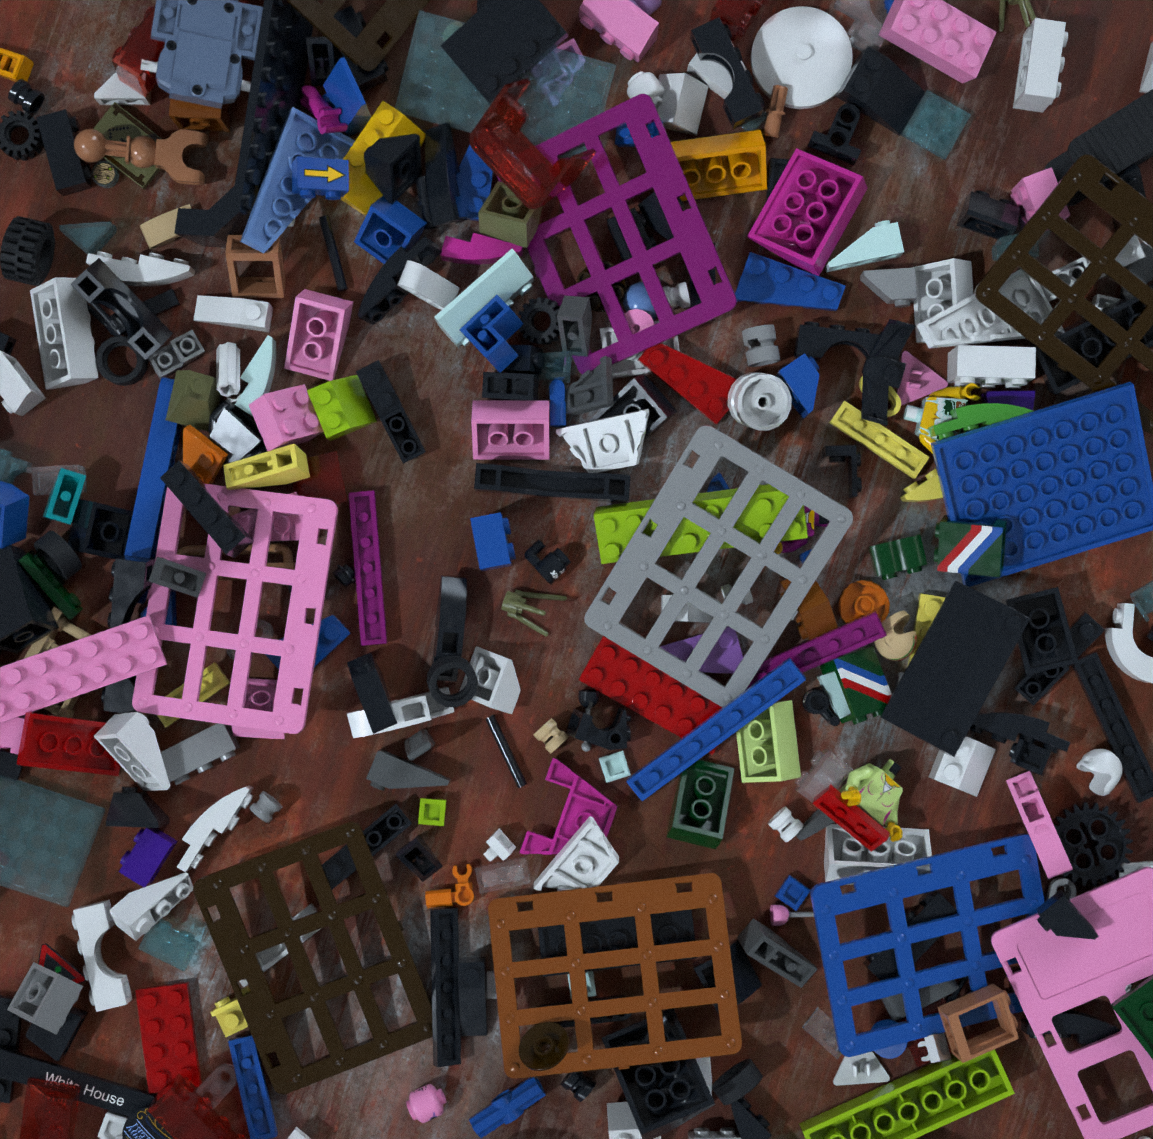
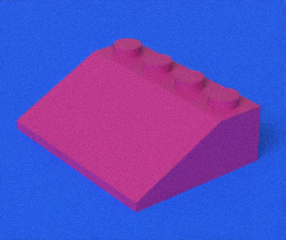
M796 148L747 237L793 265L819 276L868 189L863 176Z

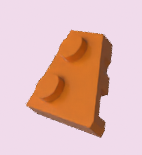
M188 425L183 429V463L189 465L204 484H212L228 454L192 425Z

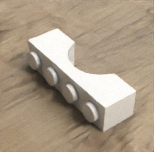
M110 899L80 906L73 910L74 914L72 915V925L75 930H78L80 939L77 941L78 951L80 955L84 956L85 961L83 966L84 977L90 982L89 999L91 1005H95L96 1012L127 1005L133 1000L127 975L111 970L105 964L101 955L102 939L105 933L115 925L109 911L111 909Z

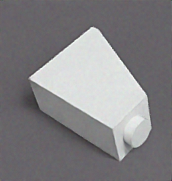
M696 53L688 64L687 72L725 99L732 90V80L728 71L716 62L700 61ZM741 61V64H742L744 70H747L746 67H745V65H744L743 62Z

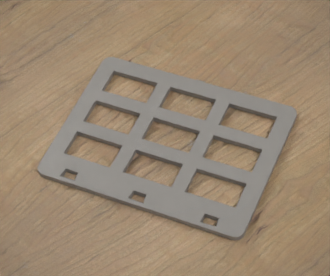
M702 425L697 429L584 617L585 623L591 629L723 708L747 689L789 621L795 618L799 605L852 524L853 514L845 506L714 427ZM692 450L700 455L693 468L684 464ZM723 456L748 471L721 517L717 518L692 502L719 458ZM763 480L789 497L759 543L733 526ZM804 505L828 519L829 523L802 566L799 567L775 553L774 550ZM685 517L710 532L681 579L658 565L656 561L681 520ZM650 519L658 524L651 537L642 533ZM725 541L751 558L723 603L696 588ZM766 566L791 581L763 627L736 611L760 572ZM646 577H648L673 594L645 638L619 621ZM609 587L616 592L610 604L602 600ZM686 602H689L713 618L686 662L659 647ZM729 626L752 640L753 643L724 686L699 671L725 628Z

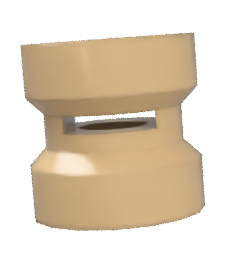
M552 718L533 734L538 741H543L546 750L550 754L569 737L564 731H560L557 728V723Z

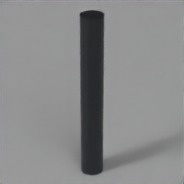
M328 215L321 216L319 220L336 286L339 292L345 291L348 288L330 218Z
M495 715L486 718L485 720L517 788L525 786L527 784Z

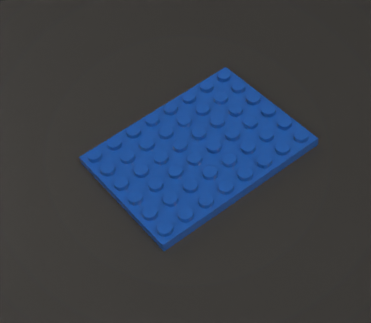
M1131 382L931 443L948 521L994 525L996 520H1007L1004 570L1000 577L1153 530V482L1135 388ZM961 573L963 584L968 587L1000 578Z

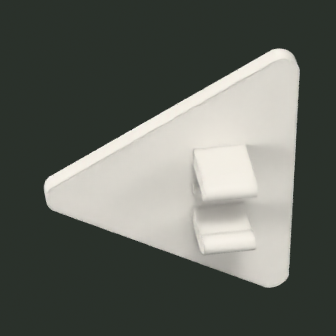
M868 1052L853 1057L844 1056L833 1079V1083L836 1086L888 1082L890 1077L874 1053Z

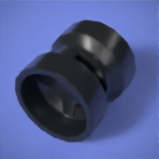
M20 79L10 89L8 99L16 105H22V109L25 112L33 115L41 108L45 95L37 89L33 90L27 81Z
M583 1071L567 1073L560 1085L565 1090L572 1091L574 1098L582 1102L590 1094L597 1082L591 1077H586Z

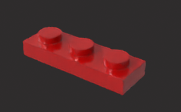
M831 784L815 796L812 804L871 852L888 840L890 832L857 805L848 806V799H842L841 792Z

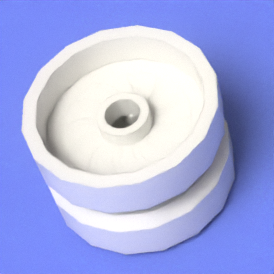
M761 372L744 374L732 384L728 393V408L731 416L738 423L758 431H769L779 427L787 419L791 410L792 397L788 386L780 378L771 374Z

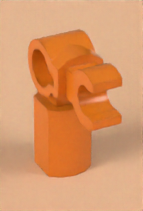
M467 864L465 875L458 873L457 865L453 866V875L458 880V883L455 884V892H452L451 888L425 891L427 909L453 906V902H457L461 906H467L473 902L475 894L472 882H469V877L472 874L470 864Z

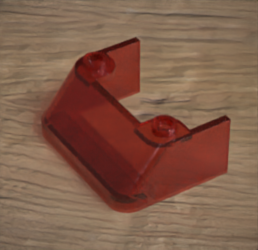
M523 79L504 85L471 132L469 142L475 153L527 208L537 209L547 204L574 182L596 154V151L590 149L573 155L571 158H561L552 165L520 131L526 122V112L517 100L530 84L528 79Z

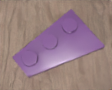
M729 626L725 628L699 671L704 673H734L743 659L734 629ZM702 634L660 647L686 662Z

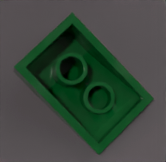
M698 760L680 773L666 838L717 849L723 839L734 768Z

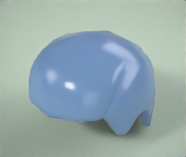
M640 281L630 285L623 299L625 311L633 309L644 310L655 320L657 314L643 282Z

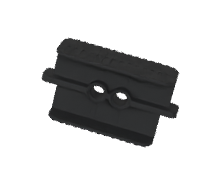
M1153 89L1073 139L1068 146V150L1051 160L1045 166V169L1052 167L1059 183L1075 161L1082 155H1092L1115 174H1118L1133 163L1138 166L1152 157ZM1103 175L1099 182L1102 185H1104L1103 182L1107 181L1109 178ZM1077 191L1067 203V206H1074L1087 197L1080 191Z

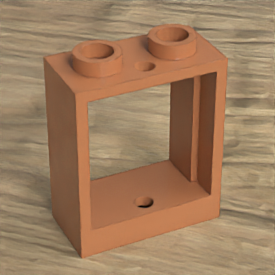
M228 235L225 254L233 298H284L286 278L280 236L265 253H262L240 242L242 235ZM237 261H272L275 277H239Z
M990 984L937 1007L952 1054L962 1063L1019 1039L1016 1031L1018 1023L1015 1016L1010 1012L1009 1005H1011V1000L1005 990H1001L995 984ZM992 1001L1000 1027L966 1041L959 1015Z

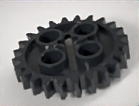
M1083 802L1081 810L1076 804H1073L1072 813L1067 809H1063L1064 818L1055 816L1059 824L1058 826L1054 825L1073 868V870L1061 875L1066 877L1071 873V881L1073 883L1080 877V882L1083 886L1087 884L1088 879L1094 887L1097 886V879L1106 884V876L1114 880L1117 879L1114 871L1124 872L1120 864L1122 862L1130 863L1124 856L1125 854L1133 853L1131 849L1126 848V844L1132 843L1133 840L1125 838V835L1131 830L1121 828L1125 823L1124 819L1115 820L1118 812L1114 811L1107 814L1108 806L1104 805L1099 811L1098 803L1094 802L1091 809H1089L1087 802ZM1095 820H1099L1103 824V830L1098 835L1091 831V824ZM1080 822H1083L1085 825L1087 837L1090 840H1095L1092 849L1099 861V866L1095 865L1091 850L1084 848L1087 839L1080 827ZM1070 829H1075L1078 832L1079 837L1075 843H1069L1066 839V834ZM1104 845L1111 846L1113 851L1112 856L1108 859L1102 858L1100 853ZM1084 853L1088 857V864L1083 868H1079L1076 864V858L1079 854Z

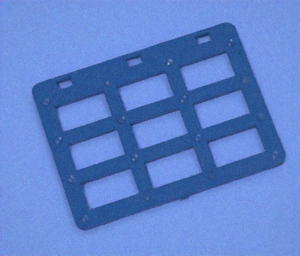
M1021 833L819 883L812 888L810 896L839 1051L846 1057H853L928 1037L929 1035L943 1033L945 1030L939 1012L923 1016L918 989L966 976L969 978L971 993L987 986L985 971L1003 966L995 951L985 954L981 953L977 927L1025 914L1026 917L1032 916L1037 913L1036 909L1044 903L1037 854L1029 835ZM1004 845L1005 853L993 856L991 848ZM930 864V872L918 875L916 867ZM1019 869L1023 897L974 909L970 881ZM854 883L855 891L842 894L840 886ZM953 886L957 914L907 927L903 898ZM886 903L891 931L840 944L835 915ZM958 931L961 932L965 959L915 972L911 950L912 943ZM894 948L899 976L848 989L843 961ZM1016 957L1007 960L1009 965L1018 963ZM1015 992L1009 993L1008 995L1011 1000V1005H1009L1010 1012L1012 1014L1022 1012L1023 1009ZM902 993L907 1021L856 1034L851 1006ZM992 1001L959 1015L962 1027L997 1018Z

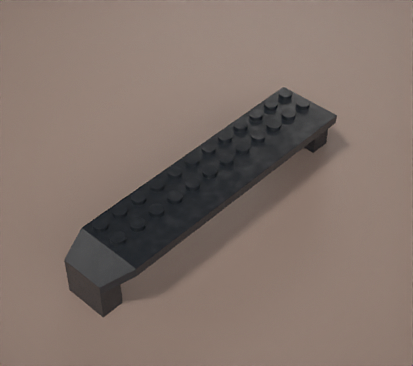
M264 0L235 186L209 210L178 208L174 234L201 246L226 248L228 235H243L288 111L292 107L300 111V100L303 94L302 87L304 86L308 63L306 37H312L313 25L286 0Z

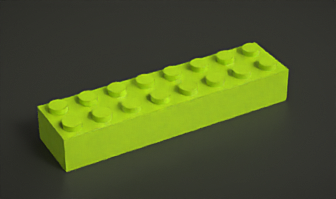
M770 484L759 485L733 527L760 543L789 496ZM738 488L698 493L692 503L720 518ZM655 499L596 507L593 516L601 564L618 561ZM804 505L781 541L808 538ZM683 517L659 557L699 552L710 532ZM650 519L642 533L651 537L658 524ZM724 541L720 549L734 547Z
M995 1049L964 1063L952 1054L949 1060L929 1064L799 1123L805 1139H916L1015 1093Z

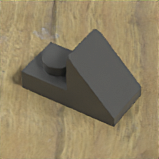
M157 557L149 582L198 598L206 573Z

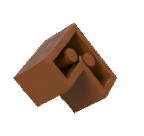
M788 579L781 581L784 592L791 583ZM815 580L799 605L798 613L794 618L796 623H800L796 627L803 640L807 638L808 641L838 628L830 602Z

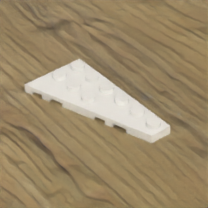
M1021 269L1012 273L998 290V292L1040 325L1053 310L1040 284ZM974 294L916 325L929 349L1025 339L1024 336L981 304ZM1062 325L1060 326V328H1059L1056 332H1058V331H1060V330L1063 329Z

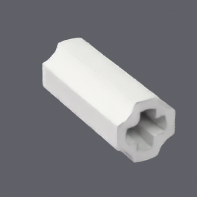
M231 342L219 344L216 349V390L220 392V395L226 397L237 395L240 391V349L237 348L235 343Z

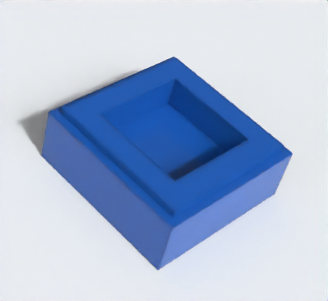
M788 875L774 896L797 911L811 890L791 875Z

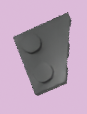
M602 357L600 359L601 364L593 371L587 370L577 382H573L565 389L567 415L575 416L613 406L612 358Z

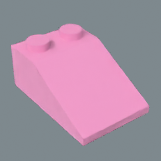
M308 289L300 292L295 297L284 369L329 381L334 380L350 324L353 301Z

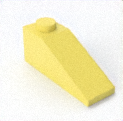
M294 443L223 465L226 488L228 490L285 485L310 477L307 456Z

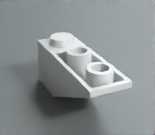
M182 873L128 893L109 911L116 926L137 941L142 935L149 932L151 927L162 917L168 915L171 909L181 900L189 896L190 892L193 891V884L189 874Z

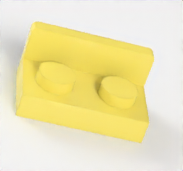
M249 986L241 989L243 995L250 992ZM229 996L214 1003L216 1007L210 1013L212 1017L216 1016L225 1037L248 1027L236 997L230 1000Z

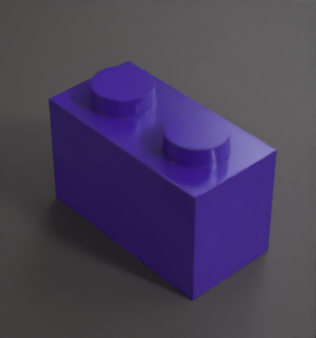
M141 828L133 840L136 842V845L132 851L128 850L120 861L122 867L119 872L142 887L152 884L178 842L157 828Z

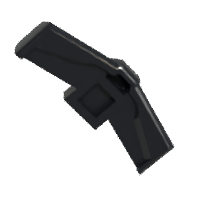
M889 319L870 355L865 359L862 369L861 419L887 426L889 386L899 389L906 363L896 360L912 331L915 329V325Z

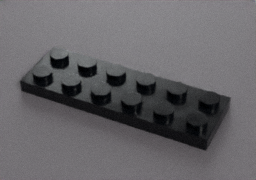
M692 910L650 914L654 946L695 941ZM635 916L580 923L583 954L638 948ZM564 925L539 927L541 959L567 956ZM697 957L658 961L656 963L695 959ZM632 964V965H623V966H615V967L589 969V970H585V972H588V971H596V970H605V969H613V968H621V967H629V966H638V965H640V964ZM569 972L546 974L543 977L569 974Z

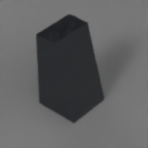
M9 545L5 548H0V649L17 654L59 627L41 587L18 562L26 555L24 549Z

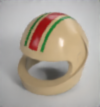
M905 610L899 611L881 622L887 636L874 641L878 652L884 658L891 661H901L908 658L917 646L916 631L904 633V627L910 619V615Z

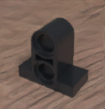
M850 103L840 106L828 134L824 135L814 130L808 147L854 166L861 150L848 144L860 118L857 106ZM849 114L853 121L846 123L841 119V115ZM835 136L841 138L843 145L835 146L831 142V138Z

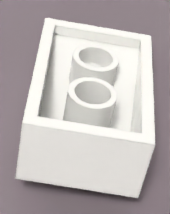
M138 712L114 714L94 737L143 791L168 790L170 783L156 735L149 726V720Z

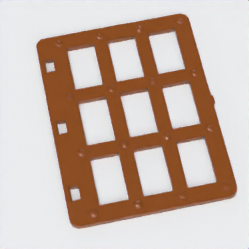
M708 873L497 898L490 902L488 915L504 1071L508 1077L517 1079L619 1067V1070L630 1069L629 1066L730 1055L740 1051L742 1038L722 882L718 875ZM692 882V891L677 893L675 884ZM612 892L613 901H597L596 893ZM533 901V910L519 912L517 903ZM706 908L710 939L654 946L650 914ZM635 916L638 948L583 954L581 922ZM564 925L567 956L513 962L510 931ZM712 955L716 987L660 993L656 962ZM640 964L643 996L589 1002L585 970ZM569 972L573 1004L518 1010L515 978ZM718 1003L722 1035L665 1041L663 1009ZM646 1011L650 1044L594 1050L591 1018ZM574 1020L578 1052L567 1053L559 1064L545 1071H534L523 1064L519 1056V1045L521 1042L520 1026Z

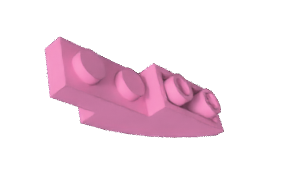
M1028 771L1006 780L1048 879L1073 870L1031 772Z

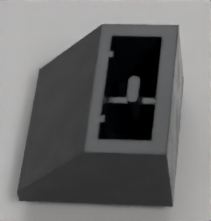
M738 939L729 944L738 1005L758 990L762 984ZM712 955L705 956L692 963L704 988L716 987ZM715 1003L713 1005L719 1014L718 1003Z

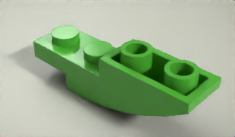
M999 403L968 405L950 410L951 421L928 427L931 437L939 436V440L955 436V430L963 428L965 433L978 429V424L981 427L1033 412V410Z

